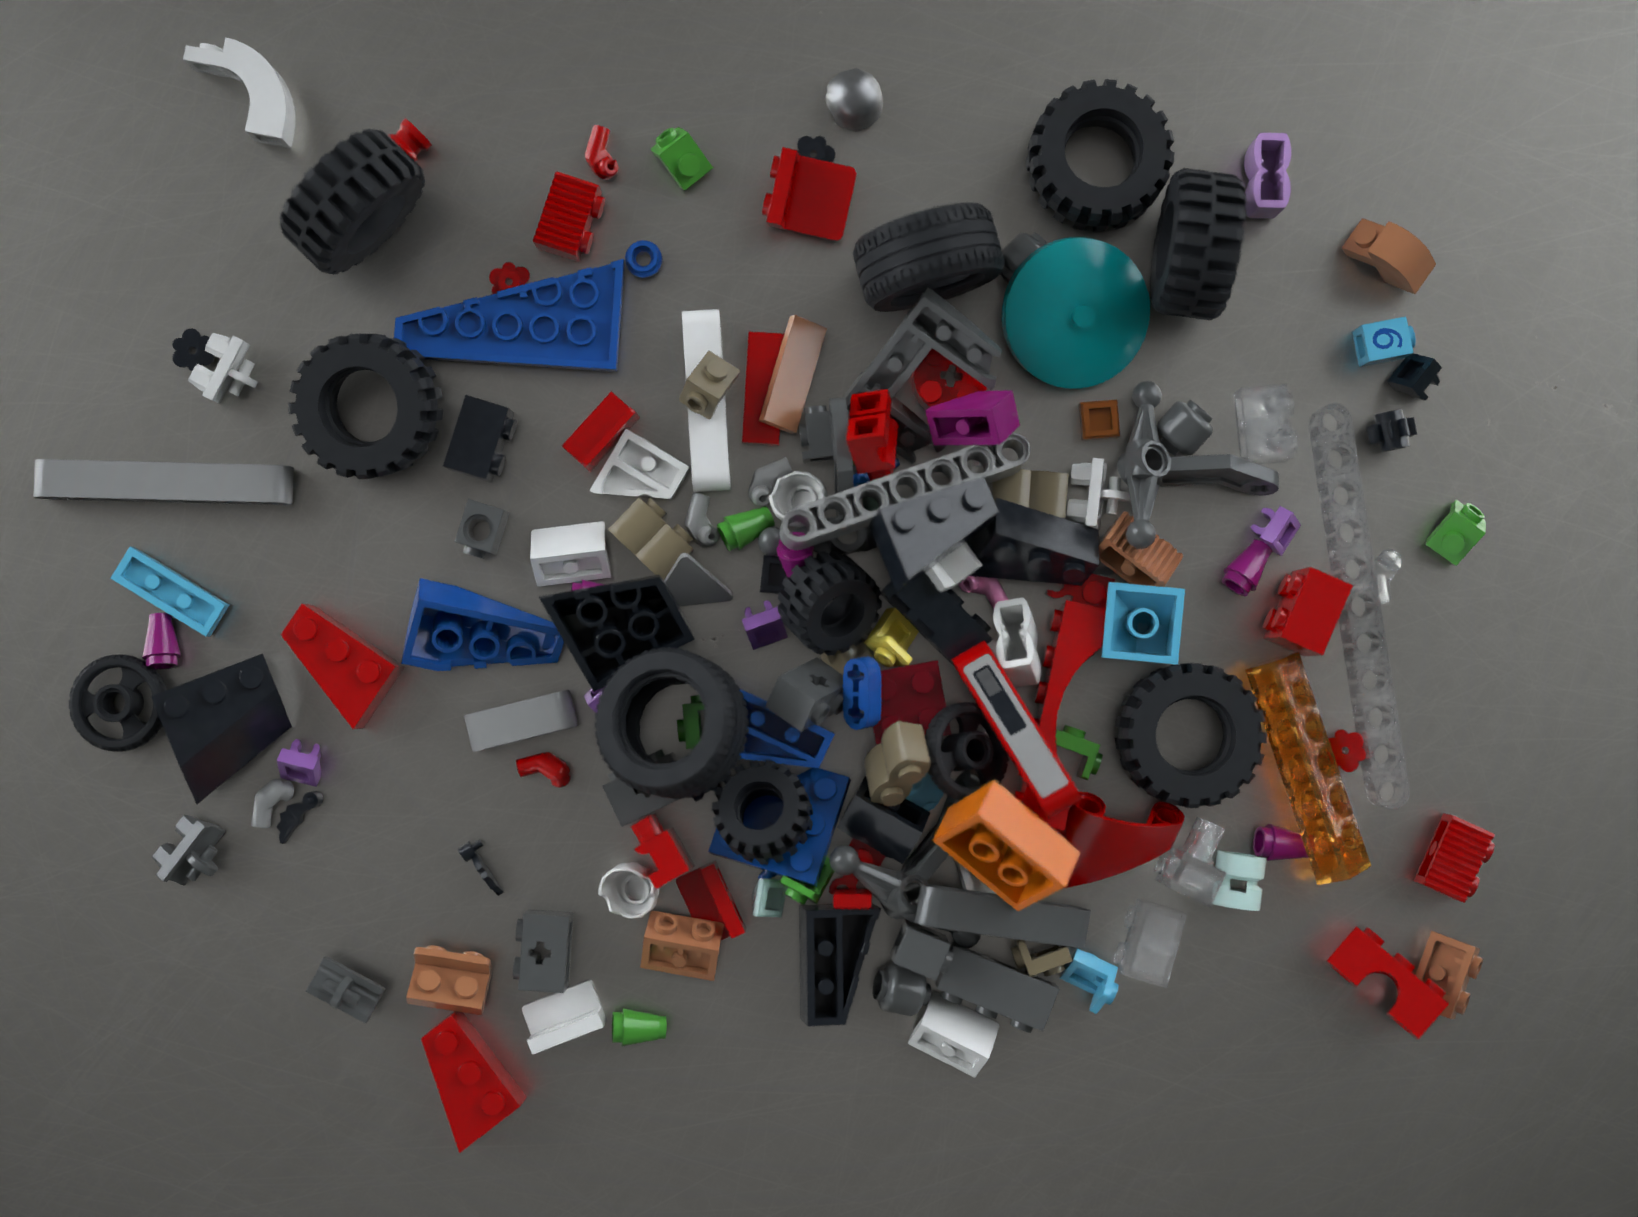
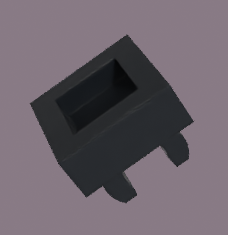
M1413 353L1405 357L1387 382L1394 390L1426 401L1428 396L1424 391L1429 384L1439 385L1440 379L1437 374L1442 367L1434 358Z

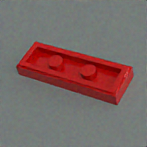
M750 331L748 333L742 444L779 446L780 429L760 422L759 418L784 333Z

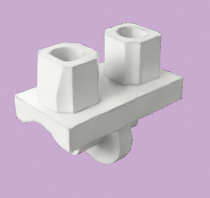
M212 333L206 344L205 351L220 358V361L214 372L197 364L188 381L203 391L202 396L219 404L233 378L235 379L228 392L239 396L244 384L255 388L258 381L249 377L255 363L245 359L239 371H237L250 344L234 335L232 338Z
M1093 458L1092 463L1072 464L1071 485L1089 487L1088 500L1069 499L1067 518L1101 530L1104 500H1107L1106 514L1117 515L1118 502H1128L1130 500V493L1120 491L1121 478L1113 476L1109 479L1108 490H1105L1108 464L1104 462V459Z

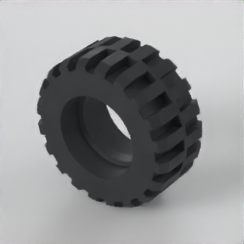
M1093 79L1083 81L1080 89H1076L1072 85L1063 90L1059 99L1053 98L1046 106L1044 113L1040 115L1028 145L1029 154L1026 159L1027 171L1031 172L1029 183L1032 191H1038L1040 194L1038 202L1044 209L1050 206L1055 211L1053 217L1061 223L1066 218L1074 222L1072 228L1082 231L1085 226H1093V232H1105L1108 226L1118 229L1126 226L1129 220L1138 219L1154 203L1170 177L1169 169L1174 163L1175 152L1170 150L1174 143L1172 130H1165L1164 128L1168 119L1163 110L1155 113L1152 109L1155 101L1148 94L1142 99L1135 94L1137 87L1127 83L1125 89L1116 87L1117 80L1105 79L1102 86H1096V81ZM1086 127H1104L1120 135L1128 144L1133 156V168L1128 178L1121 184L1111 187L1093 186L1078 178L1069 167L1065 156L1067 141L1074 132Z
M364 129L361 133L356 132L350 135L346 141L342 140L336 144L332 151L326 152L319 159V162L305 173L303 180L294 187L291 197L286 200L283 206L284 211L280 214L281 231L321 272L335 275L339 274V272L348 271L351 266H357L365 257L372 255L378 250V247L392 236V233L406 220V216L413 211L416 201L423 193L422 188L425 187L423 169L385 132L376 129Z
M1183 168L1175 172L1170 178V184L1167 186L1165 198L1161 206L1160 218L1158 219L1150 277L1151 305L1160 314L1213 320L1224 312L1237 275L1236 271L1240 262V251L1244 238V221L1246 219L1245 186L1236 175Z
M381 334L338 336L328 340L327 345H319L310 352L311 360L301 362L297 369V372L301 374L300 380H293L289 391L296 394V401L288 403L289 414H296L298 424L291 426L295 436L303 435L306 440L301 447L308 455L316 454L319 457L317 464L326 470L334 468L336 469V475L346 478L356 476L358 479H372L394 474L412 466L413 461L422 458L429 451L427 447L429 442L436 440L439 430L435 426L437 421L443 419V409L438 408V398H443L441 387L434 386L432 379L436 377V374L432 367H425L422 363L424 357L417 350L408 349L407 343ZM370 370L379 373L388 381L396 396L397 417L394 426L387 436L377 441H361L354 437L344 427L338 414L337 398L339 390L345 379L357 371Z
M1202 663L1174 664L1151 672L1150 676L1140 679L1133 686L1134 690L1130 696H1125L1121 704L1123 706L1121 716L1116 718L1115 727H1118V737L1115 738L1116 749H1119L1122 758L1119 760L1124 770L1130 773L1132 776L1131 780L1138 787L1144 789L1148 795L1175 806L1199 808V806L1206 805L1211 807L1221 804V800L1226 797L1232 799L1240 793V786L1244 783L1250 784L1256 776L1252 773L1255 765H1261L1265 756L1260 753L1262 743H1267V732H1262L1261 722L1266 720L1263 710H1258L1254 704L1257 698L1253 692L1245 690L1242 686L1243 681L1235 675H1228L1222 668L1202 665ZM1186 699L1199 700L1212 707L1219 716L1223 729L1222 745L1215 759L1206 767L1191 771L1181 770L1169 764L1160 754L1156 742V729L1163 712L1172 704Z

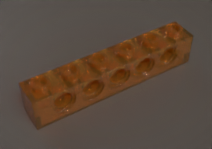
M1295 652L1273 658L1245 669L1252 692L1257 698L1258 710H1263L1266 720L1263 722V725L1267 732V737L1317 885L1352 879L1371 867V863L1300 653Z

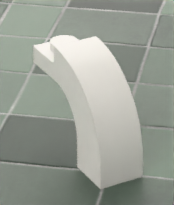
M226 37L223 50L218 46L207 43H200L199 47L186 45L183 60L194 71L237 79L246 85L250 106L245 132L255 142L292 148L295 132V108L292 96L284 80L260 53L242 42Z

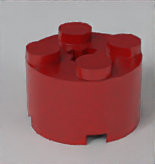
M933 348L912 375L913 394L924 410L959 397L987 390L986 386ZM947 372H953L954 378L959 379L955 381L953 387L947 386V381L941 378L945 377Z

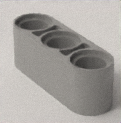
M570 690L464 715L473 752L578 726Z

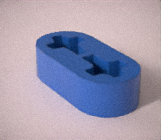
M869 656L850 659L846 662L843 670V714L846 723L855 730L874 727L881 718V669L878 662Z

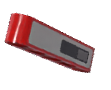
M983 640L951 659L961 679L1046 817L1049 819L1080 801L1082 797L986 641Z

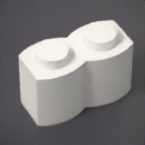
M1024 598L998 601L993 612L994 625L999 635L996 646L998 661L1015 688L1037 685L1042 673L1041 662L1036 651L1038 630L1028 603Z

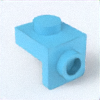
M1077 948L1071 955L1072 962L1065 964L1066 969L1061 972L1060 979L1093 994L1089 1011L1097 1014L1105 1003L1110 1005L1117 994L1119 984L1114 981L1118 967L1098 958L1092 953Z

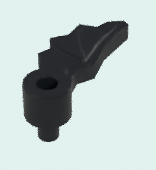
M319 791L305 793L302 802L288 805L286 811L280 813L281 821L276 827L280 831L279 840L281 844L287 843L294 829L303 822V814L307 810L318 807L323 803V795Z
M480 839L473 844L468 841L459 847L458 852L466 862L472 859L476 870L489 888L498 896L504 893L477 852L479 848L484 846L483 842Z

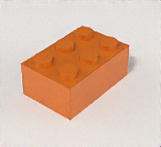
M995 780L950 806L932 840L1016 911H1020L1065 888L1080 854L1064 837L1055 832Z

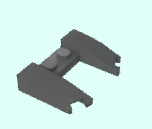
M929 287L923 291L907 312L899 327L843 396L846 400L849 419L852 394L888 389L892 400L890 418L896 420L899 425L896 453L911 464L917 460L914 451L930 444L933 445L929 425L894 396L932 348L990 390L995 387L997 378L989 374L992 356L1001 357L1002 349L973 322ZM933 445V447L938 453L942 451L946 447V445Z

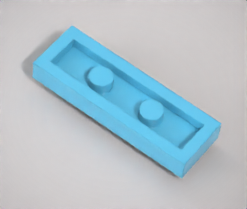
M131 546L110 578L206 637L212 635L230 606L139 549Z

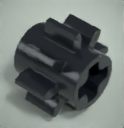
M1403 409L1374 415L1376 424L1367 427L1370 444H1380L1381 452L1409 447L1408 437L1418 435L1414 417L1404 418Z

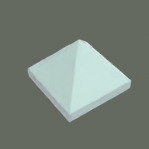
M760 878L752 892L753 916L782 917L787 888L779 882L781 879Z

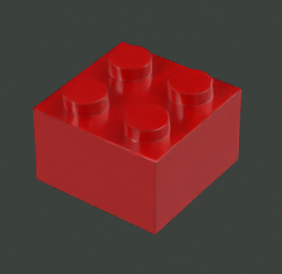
M1313 567L1292 571L1291 575L1286 574L1278 588L1277 594L1281 595L1277 608H1271L1264 620L1263 629L1267 631L1263 639L1304 657L1323 656L1353 585Z

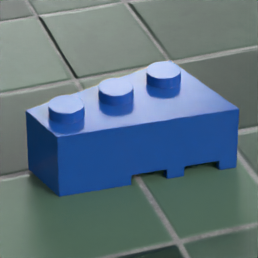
M740 688L744 696L743 700L747 704V718L749 719V725H747L749 732L746 734L747 743L744 745V752L740 754L741 759L763 762L769 760L777 764L819 768L835 733L816 724L800 732L766 708V700Z

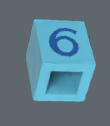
M1406 316L1363 324L1352 331L1359 367L1404 359L1414 353L1413 347L1416 344L1415 332L1412 326H1408Z

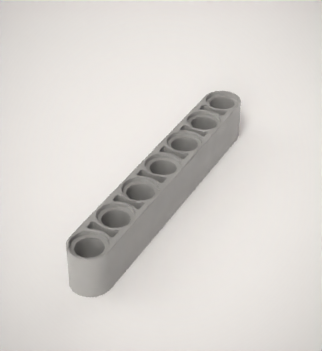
M1012 433L1000 445H973L793 508L783 517L779 532L780 540L789 549L802 550L869 526L878 510H865L860 504V499L863 497L875 499L880 509L977 478L984 477L986 483L989 484L1012 476L1019 472L1029 458L1030 444L1022 435ZM1002 449H1013L1017 453L1019 460H1007L1002 454ZM967 461H978L983 466L984 472L980 474L973 473L967 467ZM935 472L943 473L947 476L949 485H937L932 480L931 474ZM908 485L913 490L914 497L909 499L902 498L896 492V486ZM830 509L837 510L842 514L844 521L839 524L830 523L824 517V512ZM792 522H801L806 526L808 533L801 537L794 536L788 530V525Z
M35 460L34 498L83 501L293 505L294 467L260 464Z

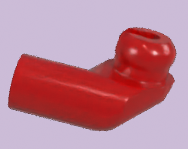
M593 125L585 151V160L597 177L608 180L617 174L619 168L616 159L613 160L606 150L611 130L600 125Z
M543 752L516 760L520 777L540 772L551 780L554 787L558 788L565 787L571 780L568 764L553 753Z

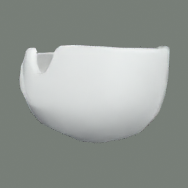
M794 471L776 480L775 487L771 495L769 494V502L776 517L782 521L785 514L793 508L828 497V494L819 478L810 472ZM792 522L789 524V526L794 527L805 526L801 522Z
M637 862L620 863L602 877L598 893L599 896L605 898L609 912L622 915L628 919L642 918L656 906L659 895V888L655 889L649 878V875L653 872Z

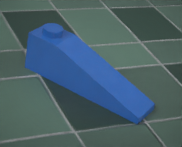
M420 578L411 608L401 664L434 671H451V667L474 665V669L487 668V664L510 663L512 666L558 663L564 640L551 621L458 586Z

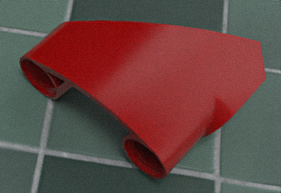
M1079 792L1082 799L1069 807L1065 830L1059 834L1080 852L1065 888L1115 876L1166 853L1172 848L1185 821L1183 812L1175 805L1167 802H1158L1152 807L1146 823L1121 821L1103 816L1106 805L1100 797L1089 792Z

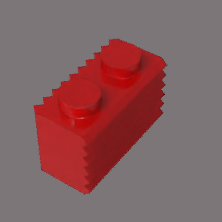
M556 171L535 236L533 237L535 246L540 250L572 259L576 262H579L582 253L588 254L594 237V233L589 231L593 218L600 219L605 205V197H601L602 191L600 186Z
M1443 813L1414 882L1465 903L1467 897H1472L1479 886L1480 879L1476 875L1479 873L1482 862H1488L1493 854L1495 844L1491 841L1494 838V833L1454 815Z

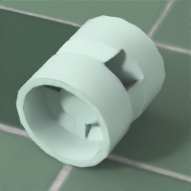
M1217 850L1215 872L1220 877L1219 880L1213 882L1210 903L1234 909L1260 911L1263 890L1257 884L1258 881L1264 879L1267 858L1246 853ZM1230 879L1246 881L1245 889L1230 887Z

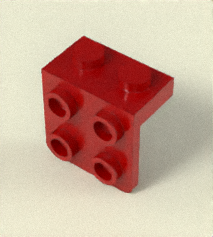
M782 147L781 156L775 155L773 158L770 178H774L775 183L772 194L766 193L762 215L767 216L766 222L770 227L839 241L843 238L857 177L856 170L850 166L801 156L797 150Z

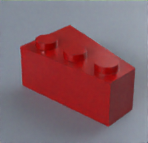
M302 603L281 633L282 638L353 730L364 729L405 668V666L314 605Z
M454 1011L421 1038L459 1153L517 1110L527 1098L463 1012Z

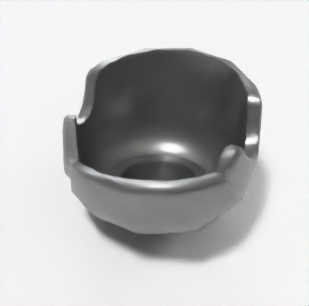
M855 68L840 72L830 80L825 97L828 109L837 125L845 129L858 131L870 127L880 118L883 96L878 82L870 73Z

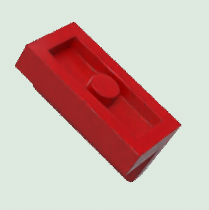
M611 391L564 442L562 447L591 472L617 444L624 430L630 429L640 417L635 410L627 406Z
M716 860L676 879V884L691 917L724 924L721 940L728 937L733 939L746 932L745 923Z

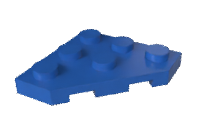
M811 768L797 775L810 798L809 801L813 808V815H810V818L813 821L811 830H806L805 832L808 837L805 844L803 845L800 842L796 844L795 847L798 852L791 856L789 851L782 854L784 861L776 863L774 858H770L768 864H760L757 859H754L753 862L746 861L742 855H736L730 849L717 828L708 852L712 855L779 876L784 875L792 880L816 887L851 782L850 777L820 768ZM771 795L754 799L744 812V826L755 830L772 826L782 814L783 800Z

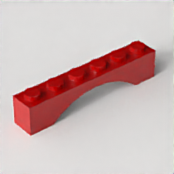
M1069 600L1063 603L1060 610L1054 609L1049 631H1053L1055 634L1052 646L1046 645L1041 665L1047 668L1045 681H1039L1034 696V703L1039 704L1037 718H1034L1056 755L1057 715L1064 691L1082 664L1102 648L1106 609ZM1023 780L1021 791L1015 790L1013 796L1034 812L1058 834L1063 832L1069 807L1048 819Z

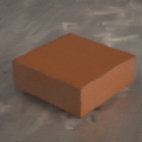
M1117 400L1079 403L1082 441L1120 437Z

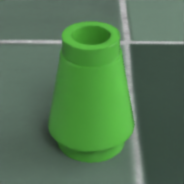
M767 506L725 516L723 517L724 521L717 524V529L728 551L735 548L740 551L758 538L765 528L775 526V522Z
M622 1008V1012H613L612 1043H621V1046L666 1039V1016Z

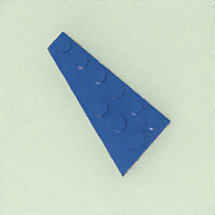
M620 259L608 265L578 270L577 273L562 277H551L497 291L496 294L485 297H474L463 300L464 302L442 308L435 307L395 318L394 338L407 343L408 349L417 350L424 359L617 372L625 261Z

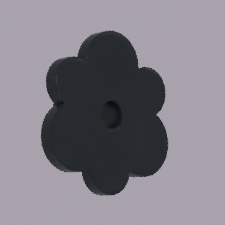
M803 136L797 142V151L801 156L833 162L835 159V150L831 146L826 145V139L822 136H817L815 139L810 136ZM811 153H816L817 156L812 157Z
M192 328L185 330L182 338H176L172 342V346L176 350L172 357L174 364L181 368L188 366L190 371H193L197 364L201 366L212 364L215 356L205 351L210 337L201 336L197 330ZM196 348V353L192 354V349Z

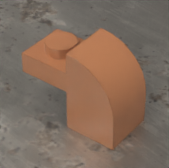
M1362 218L1342 246L1346 256L1376 267L1385 283L1413 294L1417 293L1436 266L1430 251L1416 236L1388 221L1386 226Z

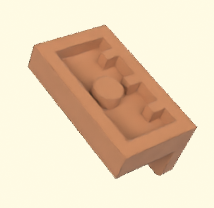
M651 911L644 934L640 968L714 981L724 924L671 913Z
M1431 931L1415 976L1422 982L1429 978L1446 992L1443 999L1449 1005L1440 1015L1449 1019H1455L1457 1013L1463 1015L1467 1008L1471 994L1465 992L1470 977L1473 979L1477 978L1483 958L1478 956L1480 948Z
M440 946L416 947L414 952L415 966L406 996L407 1004L482 1015L492 976L490 959L474 951H467L461 954L448 952Z

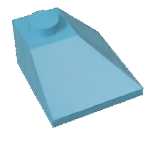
M1108 582L1101 657L1178 665L1185 589Z

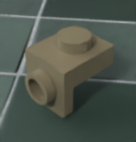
M708 351L687 378L679 401L691 411L711 419L719 402L736 381L741 370Z
M1014 939L1016 946L1010 948L1018 970L1025 968L1030 977L1042 972L1044 976L1058 974L1066 969L1064 964L1072 962L1067 946L1053 945L1029 954L1025 940Z

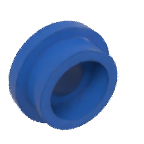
M641 240L633 243L628 248L625 254V263L628 270L634 276L649 278L660 270L662 254L654 243ZM642 254H647L651 257L650 263L646 266H641L637 263L638 257Z

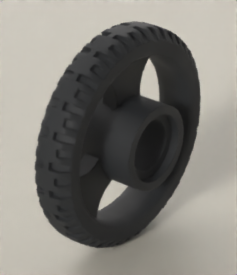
M120 654L101 657L88 664L79 673V676L76 677L69 694L70 717L81 737L97 748L113 752L133 750L153 739L163 725L154 703L151 717L147 723L138 718L143 710L144 699L137 688L142 683L147 682L152 696L166 691V685H164V681L160 674L157 673V670L153 667H146V661L140 658ZM121 667L122 679L119 684L106 685L100 688L95 695L87 690L94 678L100 673L111 668ZM118 693L123 696L125 706L120 713L113 707V699ZM96 712L98 717L104 721L120 722L123 728L122 739L110 738L99 733L89 722V716Z
M959 702L948 705L940 710L931 720L925 735L931 764L928 774L931 775V779L938 786V789L953 799L962 800L993 780L1001 784L1005 777L1004 774L1007 772L1009 755L977 703ZM956 718L959 724V733L948 735L941 744L946 727ZM979 723L984 727L988 736L981 731H977ZM975 770L979 776L980 783L971 788L963 787L950 777L952 771Z

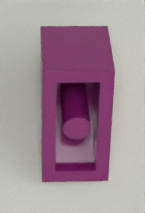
M1013 390L978 391L925 410L933 445H1000L1020 426Z

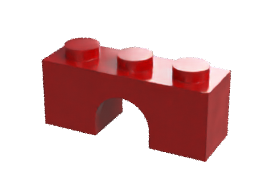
M1356 926L1327 959L1326 963L1355 988L1365 977L1371 974L1379 973L1391 978L1397 987L1398 995L1395 1004L1386 1014L1418 1040L1449 1005L1443 999L1446 992L1429 978L1422 982L1412 973L1415 966L1401 954L1396 953L1393 957L1381 947L1385 943L1384 940L1371 929L1366 927L1362 931Z

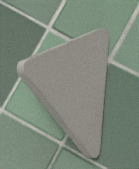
M688 553L680 554L664 580L679 606L724 602L733 599L732 591Z

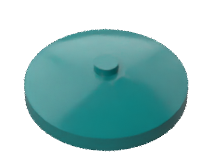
M1069 237L1052 241L1031 253L1012 275L1002 303L1003 333L1016 361L1028 373L1039 380L1053 386L1068 389L1087 388L1098 385L1120 373L1133 360L1142 346L1150 321V299L1145 280L1138 267L1124 252L1106 242L1086 237Z

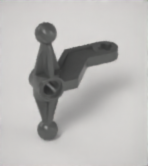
M1143 381L1134 388L1132 397L1134 404L1139 407L1129 442L1126 445V452L1119 457L1117 464L1121 479L1128 485L1134 521L1127 527L1126 531L1127 541L1131 546L1136 549H1146L1155 541L1156 531L1149 522L1159 486L1221 484L1246 494L1259 496L1274 494L1278 491L1279 473L1277 471L1232 454L1170 457L1167 449L1159 442L1154 408L1160 403L1162 397L1160 387L1152 381Z
M845 397L829 399L835 494L853 488L852 456L846 442L848 415ZM837 510L836 517L826 518L828 522L833 524H839L844 521L842 514ZM804 526L791 532H802L807 534L808 530L806 526ZM870 526L856 530L857 539L852 544H844L836 537L814 545V552L826 551L830 554L831 551H838L841 554L848 555L855 552L869 551L878 546ZM765 528L758 537L760 550L768 556H777L776 549L780 540L779 528Z
M964 771L956 778L955 782L963 787L971 788L978 785L980 779L970 771ZM947 796L938 823L902 865L901 871L862 862L857 851L847 845L838 846L830 854L829 862L832 870L840 875L853 874L880 901L883 910L891 918H905L915 923L921 884H928L929 878L949 856L947 852L932 840L948 808L960 800ZM904 892L908 897V902L905 899ZM940 929L951 932L954 942L964 948L973 947L981 939V934Z

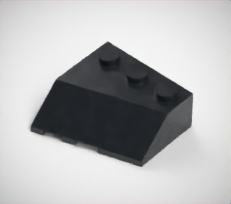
M660 575L539 596L541 603L594 692L606 686L607 681L613 678V673L618 671L621 665H625L626 661L633 659V656L641 655L644 651L649 652L650 649L658 650L663 647L677 649L695 640L686 617Z
M263 653L151 696L179 767L197 805L292 727Z

